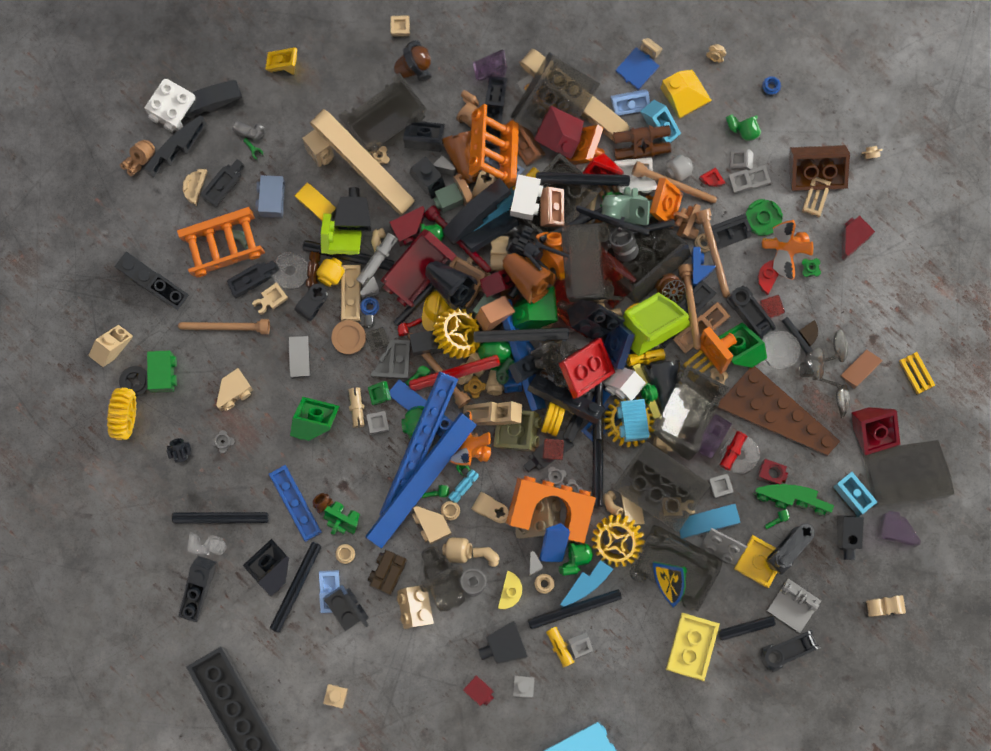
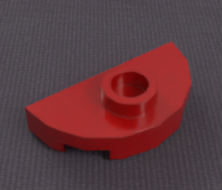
M774 260L765 263L759 270L757 277L761 290L767 295L779 275L773 269Z

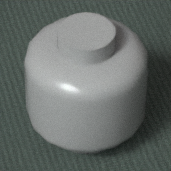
M678 155L666 162L665 175L668 178L681 182L692 175L693 163L688 157Z

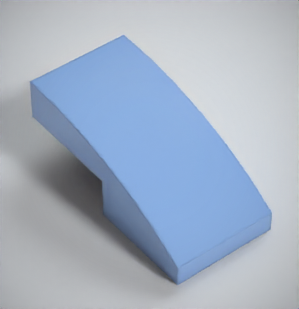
M339 570L319 571L320 612L332 613L323 597L340 587Z

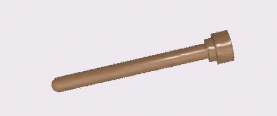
M636 161L632 169L631 175L635 177L645 176L655 181H659V178H666L680 191L710 203L717 201V198L713 195L648 170L644 166L645 164Z
M709 208L695 213L697 220L703 224L714 266H716L715 270L724 298H727L730 292L709 221L711 220L710 216H712Z
M683 264L678 267V272L681 279L684 280L686 287L685 293L693 347L699 350L701 348L691 282L693 278V265Z
M261 319L257 323L180 322L178 328L180 330H257L261 334H269L270 321L269 319Z
M430 353L422 354L435 373L443 371ZM455 386L453 391L455 404L462 408L471 401V398L467 393L460 391Z

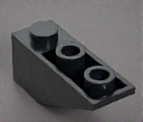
M198 556L191 564L178 617L197 623L214 575L216 561Z

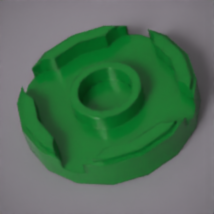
M766 199L754 201L749 205L745 213L752 233L758 236L774 234L773 227L782 223L783 219L780 207L775 202Z

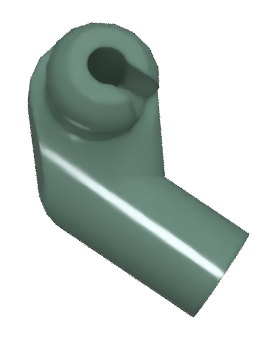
M231 229L234 240H238L247 249L248 245L244 232Z

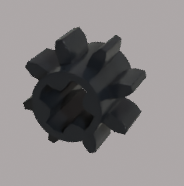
M182 438L170 441V446H167L168 458H173L175 462H183L188 459V455H191L189 442L184 443Z

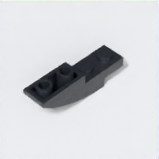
M125 252L115 265L116 269L128 276L133 282L177 311L189 296L128 252Z

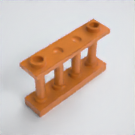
M483 104L478 109H475L471 115L469 175L472 176L478 171L483 170L498 179L501 178L510 189L516 185L519 122L513 119L503 125L487 116V105ZM486 125L500 131L501 139L486 132ZM485 140L500 147V154L486 148ZM484 156L499 162V170L484 163Z
M249 207L177 230L179 238L184 242H188L195 265V267L188 269L192 276L203 277L207 275V272L247 259H258L261 257L260 255L265 254L261 246L256 247L249 225L250 220L255 219V216ZM237 224L242 225L249 248L241 252L237 251L231 230L232 226ZM219 230L224 231L231 254L223 258L219 256L213 235ZM201 236L206 237L213 260L205 264L201 262L195 241Z

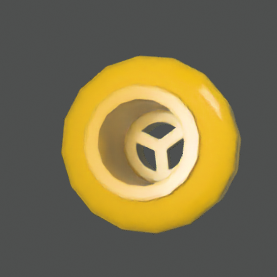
M334 257L332 259H324L316 272L318 281L328 287L337 285L345 273L344 268L341 266L342 262Z

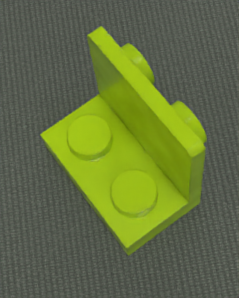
M323 214L321 253L330 255L360 254L362 232L360 230H335V221H331V214Z

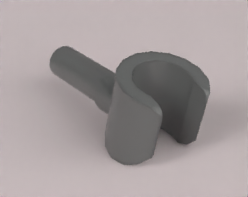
M373 315L364 316V322L360 323L363 328L374 327L375 317Z

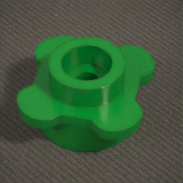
M805 258L802 260L803 276L818 277L821 274L819 270L820 260L818 258L814 260Z
M647 383L642 388L641 395L646 404L657 400L658 393L654 385Z

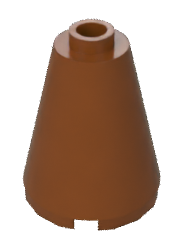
M471 131L443 138L442 144L457 173L462 175L461 179H464L467 184L476 182L480 171L472 176L469 175Z
M516 253L508 254L503 259L504 270L530 304L531 302L536 303L548 293L549 290L546 288L549 284L553 286L556 276L552 271L544 267L539 271L530 260Z

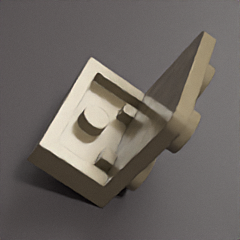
M547 496L541 499L534 508L529 530L515 527L516 537L524 539L545 536L546 528L559 523L562 524L560 521L561 504L559 498Z

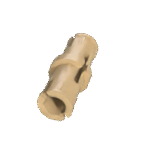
M354 388L348 389L351 403L349 411H352L353 428H358V420L360 427H364V404L361 401V388H355L356 396L354 395Z

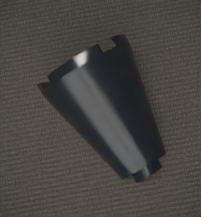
M439 261L430 262L425 268L426 277L451 309L457 310V306H465L474 296L476 291L473 288L478 282L473 276Z
M675 360V364H673V361L649 364V368L646 365H642L647 382L650 385H654L657 389L658 398L655 402L658 409L662 410V413L674 412L673 408L677 407L680 360Z

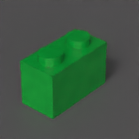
M170 350L147 352L148 390L151 393L174 392V386H177V376L174 375V367H177V358Z

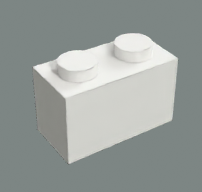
M518 175L510 216L532 220L533 214H538L539 204L536 203L537 196L541 197L543 186L540 185L541 179Z
M613 367L615 373L603 381V384L606 386L605 390L612 396L616 395L622 400L624 398L633 400L645 386L646 382L633 370L625 367L623 370Z

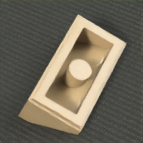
M639 486L620 487L621 503L624 510L623 516L629 517L628 522L634 519L635 523L633 526L645 524Z

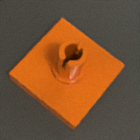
M599 125L583 127L580 142L572 158L566 157L565 163L568 165L590 163L593 157L595 158L605 153L603 149L597 147L603 127Z
M659 178L655 195L645 197L648 200H653L649 213L660 222L671 219L676 221L673 214L679 210L683 193L666 178Z
M709 326L701 334L700 350L717 371L722 374L727 370L733 358V354L728 348L735 345L737 340L731 333L720 340Z

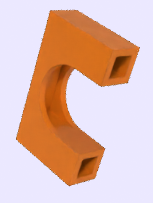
M525 475L524 479L517 478L506 521L508 525L529 530L537 503L547 496H558L564 502L567 510L564 526L570 531L568 540L585 543L596 500L595 497L590 496L591 492L582 489L579 490V493L572 491L573 487L561 485V488L554 487L553 482L545 480L542 483L535 482L536 478Z

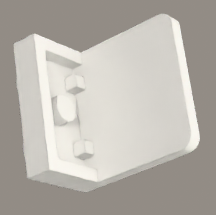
M164 79L145 106V110L149 115L148 118L155 123L161 122L170 132H177L183 127L181 120L194 102L195 95L174 82Z
M652 158L614 161L624 171L623 175L630 176V185L617 186L619 192L624 194L625 187H630L631 190L637 188L642 193H650L656 190L657 184L655 180L645 176L638 178L631 175L636 161L644 163L648 170L653 171Z

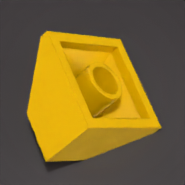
M693 70L680 71L662 80L660 89L679 119L711 102L709 95Z

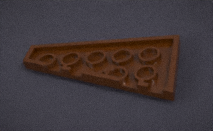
M755 366L750 367L715 406L719 410H724L735 417H740L751 424L774 434H779L790 441H795L825 456H828L840 442L838 438Z

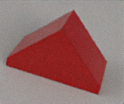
M603 153L592 159L583 171V174L623 175L624 171Z

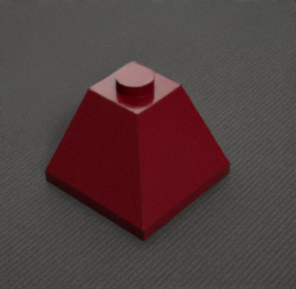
M550 105L534 140L571 159L580 142L584 121Z
M868 407L851 412L853 430L864 455L901 445L897 410Z

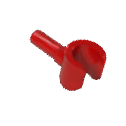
M419 318L410 323L400 324L397 329L398 335L400 337L408 335V328L421 323L422 319Z

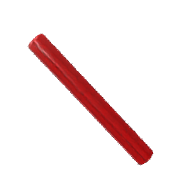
M493 355L440 372L460 378L500 365V360L497 355ZM439 372L410 380V389L416 391L433 386Z

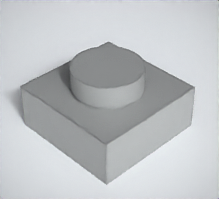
M385 411L366 415L370 435L389 431Z
M728 474L708 480L714 498L733 493Z
M586 632L568 640L575 658L593 651Z
M515 676L513 696L533 698L534 678Z

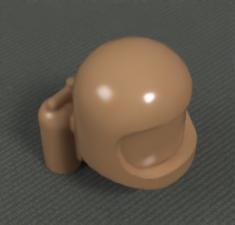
M464 90L461 93V97L466 105L459 111L456 120L459 123L464 122L471 128L472 112L478 109L477 106H480L474 95Z
M148 140L137 142L130 148V156L120 163V167L123 170L127 169L128 175L133 176L141 170L142 165L146 164L156 152L154 145Z

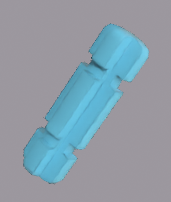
M471 469L467 473V477L462 479L448 498L452 502L457 503L461 499L460 496H463L471 487L472 482L477 480L479 477L478 473Z

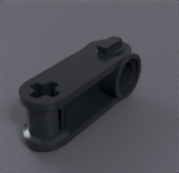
M747 286L736 288L727 297V302L731 308L737 312L748 328L761 340L771 330H776L775 324L753 297L752 292ZM737 294L744 297L743 302H739L736 299Z
M804 523L790 531L766 559L771 570L781 575L790 568L794 560L813 539L815 531L812 525Z
M809 630L774 646L771 644L762 648L761 659L764 666L775 672L784 668L783 664L821 647L817 645L812 635L813 630ZM771 652L777 656L776 663L770 662L768 658Z

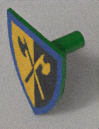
M653 562L658 587L665 599L674 608L681 601L685 592L687 568L685 566L679 567Z

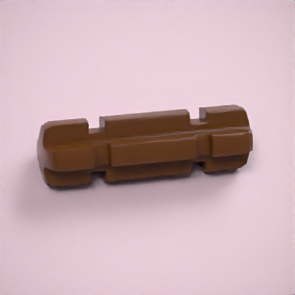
M310 252L308 278L306 279L307 288L317 284L316 279L318 276L316 272L319 268L318 262H320V254L318 252Z

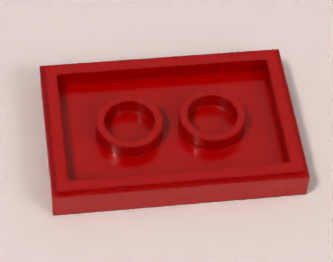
M596 338L558 363L573 399L579 398L615 373L601 338Z

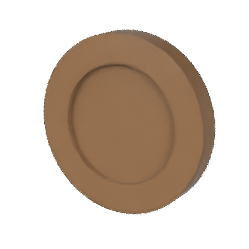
M344 320L334 327L331 339L334 347L339 352L350 355L359 352L366 342V333L358 322Z

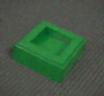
M382 381L368 387L372 405L376 406L391 400L387 381Z

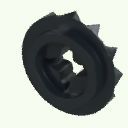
M139 366L128 367L120 375V388L132 389L136 397L145 394V391L148 389L147 371ZM138 376V381L142 384H135L132 387L133 384L128 379H135Z

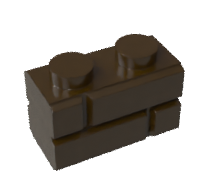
M386 549L384 553L380 552L376 560L378 567L376 571H371L367 580L370 582L369 586L392 596L408 560Z

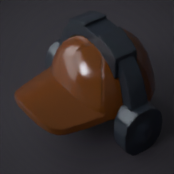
M418 40L409 42L403 49V55L395 62V73L402 78L417 75L419 81L431 79V72L427 71L431 64L428 49L421 46Z

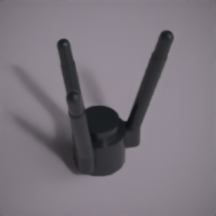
M539 241L536 244L529 242L523 249V254L539 271L542 270V267L550 270L540 261L543 256L542 249L569 258V254L543 245Z

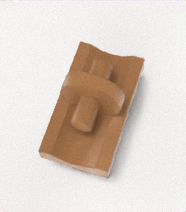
M695 204L694 206H688L687 209L682 208L681 212H674L673 217L677 220L675 225L679 227L676 237H686L691 240L697 238L699 230L693 227V223L702 224L697 220L695 213L701 211L700 205Z

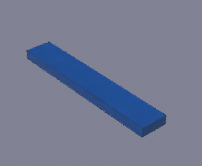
M508 299L511 306L513 307L511 299ZM512 315L502 322L505 330H518V328L513 326ZM508 341L515 362L529 354L525 341ZM536 374L522 381L531 411L547 408L543 398L527 391Z

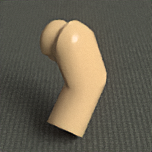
M383 228L373 231L371 243L374 252L376 251L375 248L381 244L380 239L386 237Z

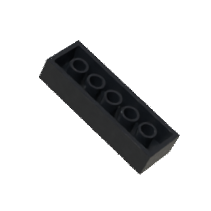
M221 646L186 666L231 751H281L224 647Z

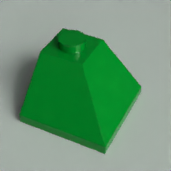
M547 287L548 293L536 303L531 302L530 304L524 297H521L513 307L515 313L512 314L513 326L518 329H538L558 322L555 287Z
M743 322L718 336L720 340L729 333L735 336L737 343L728 348L733 354L731 360L733 364L752 368L767 359L765 342Z
M302 397L292 418L290 436L309 441L329 431L340 406Z

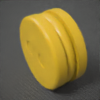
M549 402L541 432L557 436L565 409Z

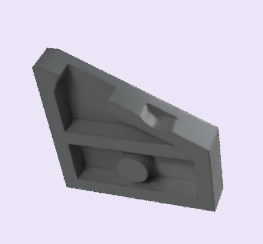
M391 339L385 353L379 359L378 365L372 371L371 377L408 379L411 341Z

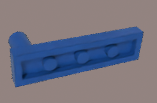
M400 379L389 391L391 398L407 411L415 406L425 407L427 402ZM443 415L436 434L442 437L453 421Z

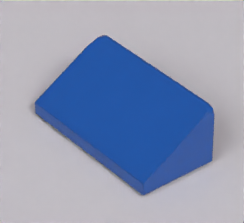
M559 523L546 528L539 558L540 561H563L570 534L569 529L563 524Z

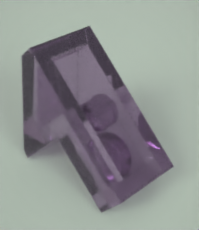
M503 49L473 62L476 80L478 81L493 75L504 77L508 68Z

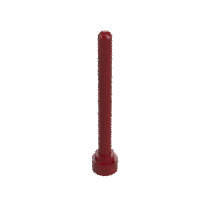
M435 205L426 210L424 216L429 221L436 222L443 229L447 226L448 223L441 217L440 210ZM461 240L456 242L484 272H491V267L476 252L471 253L462 244Z

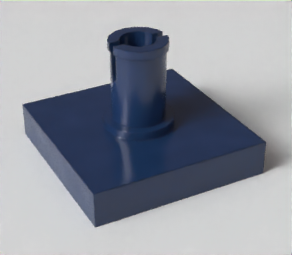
M623 323L606 334L603 341L612 365L616 369L622 370L624 369L629 352L633 351L631 346L635 334Z

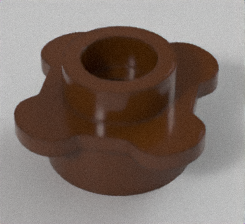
M320 493L313 499V507L317 508L318 513L325 511L327 506L330 507L333 503V500L329 499V495L325 493Z

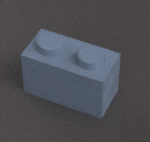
M261 175L260 182L257 181L259 200L256 199V211L259 212L260 217L283 218L284 177Z

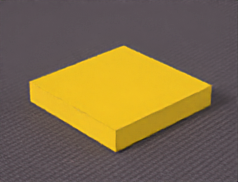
M752 535L734 570L769 588L777 572L769 568L766 559L776 548Z

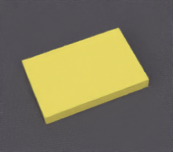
M681 613L666 670L705 681L720 624Z

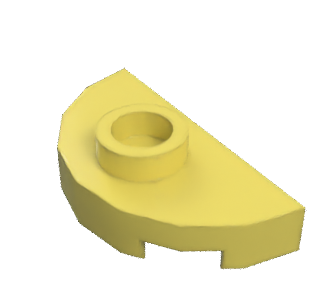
M507 571L498 609L513 607L519 602L522 595L520 579L510 571Z

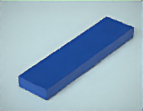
M284 465L269 473L303 540L307 542L320 535L322 531L287 466Z

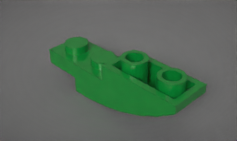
M767 485L756 488L753 492L758 500L763 502L772 501L775 503V506L782 509L790 508L793 502H796V506L807 509L809 507L814 509V513L825 516L832 513L834 505L816 498L817 490L798 485Z

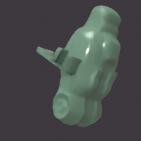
M625 187L623 195L604 196L601 214L619 220L622 216L625 217L624 222L648 225L649 217L653 216L649 213L653 200H648L638 195L637 188L631 190L630 187Z

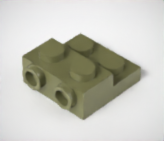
M522 410L521 423L496 425L493 447L535 452V447L539 446L537 429H540L542 425V419L539 417V414L535 411Z

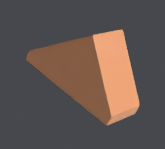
M503 296L482 306L476 315V319L483 331H491L515 313V310L507 297Z

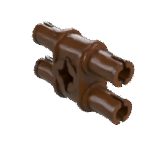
M648 125L647 127H631L627 131L613 132L614 144L632 143L630 147L614 149L615 160L653 158L655 155L671 153L670 141L653 143L654 138L670 137V126L653 127Z

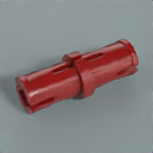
M736 431L732 442L726 447L727 451L719 464L722 468L728 471L731 470L737 456L741 454L740 450L748 437L746 434Z

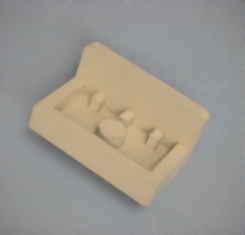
M427 585L406 587L397 591V602L401 610L400 619L404 629L434 624Z

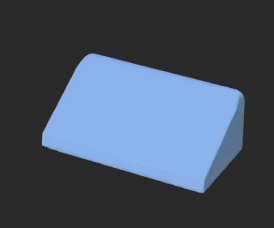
M646 89L610 96L613 112L618 116L640 112L650 103L649 92Z

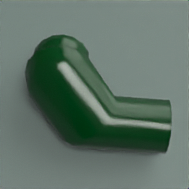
M508 357L496 370V380L499 384H506L509 380L510 369L508 366L515 363L511 357Z

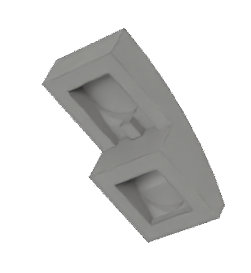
M766 165L748 171L745 169L729 175L734 193L772 184Z
M308 336L289 337L290 377L310 376Z

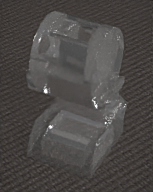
M190 532L188 552L196 556L208 555L209 552L221 555L227 549L226 542L218 536H209L204 545H200V537Z

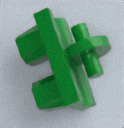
M337 501L331 507L327 506L323 519L328 521L327 526L332 528L331 534L333 536L337 532L344 534L346 531L354 535L357 530L360 514L354 510H351L348 516L342 514L344 506Z

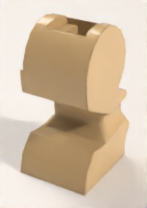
M500 236L491 242L490 264L492 272L504 270L503 259L507 255L508 236Z
M903 595L866 601L868 617L886 616L891 613H895V615L906 613Z

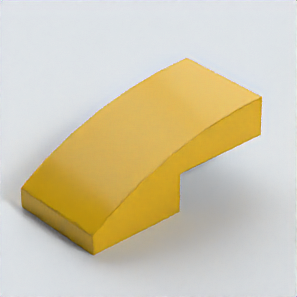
M308 182L294 195L321 221H323V214H331L336 209Z

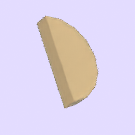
M198 169L190 175L188 174L183 182L185 198L195 206H197L208 172L205 169Z

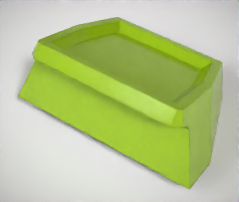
M656 293L625 311L623 315L625 319L623 324L635 334L631 350L638 356L690 326L688 314L674 301L660 293Z

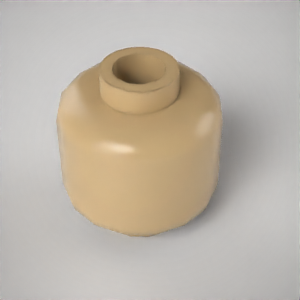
M452 537L443 545L442 553L450 563H466L472 557V544L466 538Z

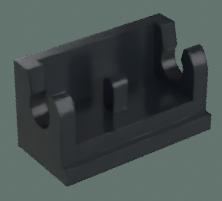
M746 214L711 226L717 249L751 237L750 232L752 230Z

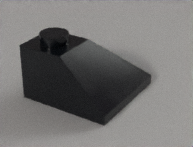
M270 539L243 566L255 581L272 596L286 583L289 557Z

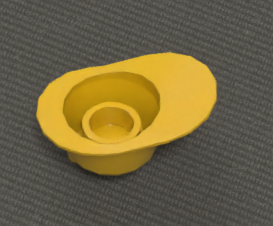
M437 290L432 292L424 302L422 324L426 331L435 330L433 325L436 323V318L442 312L451 309Z

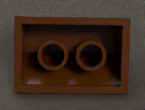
M846 145L790 147L789 171L791 190L848 189L850 152ZM816 177L831 182L830 185H826L816 181L815 185L811 186L812 179Z

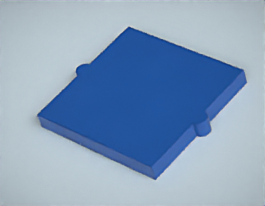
M636 47L615 72L622 76L625 82H629L639 90L659 68V65L649 58V55L644 54Z

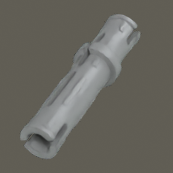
M387 233L382 243L375 248L374 255L356 278L359 283L365 286L385 257L389 256L391 248L398 240L395 236Z

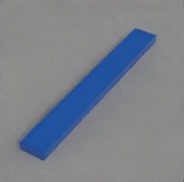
M439 371L381 508L380 516L425 459L458 382V378Z
M460 412L365 537L381 549L450 461L451 457L477 426L476 423Z

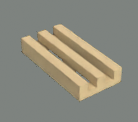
M818 177L812 179L811 186H814L816 181L826 185L831 184L830 181ZM828 188L824 190L818 211L814 209L820 190H816L811 209L807 207L813 189L808 190L802 212L816 215V217L820 218L829 191Z

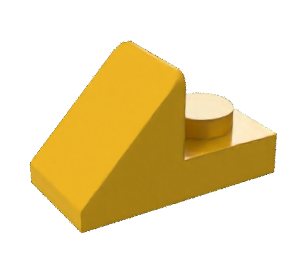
M293 47L268 52L265 70L269 72L285 70L293 75L296 66L297 48Z

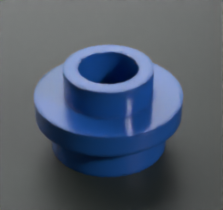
M767 77L762 84L763 91L769 95L777 94L781 89L779 79ZM772 84L774 85V88L771 89L768 87V85Z
M373 297L363 299L360 304L362 313L364 315H375L379 311L378 301ZM368 304L374 306L371 310H368L366 307Z

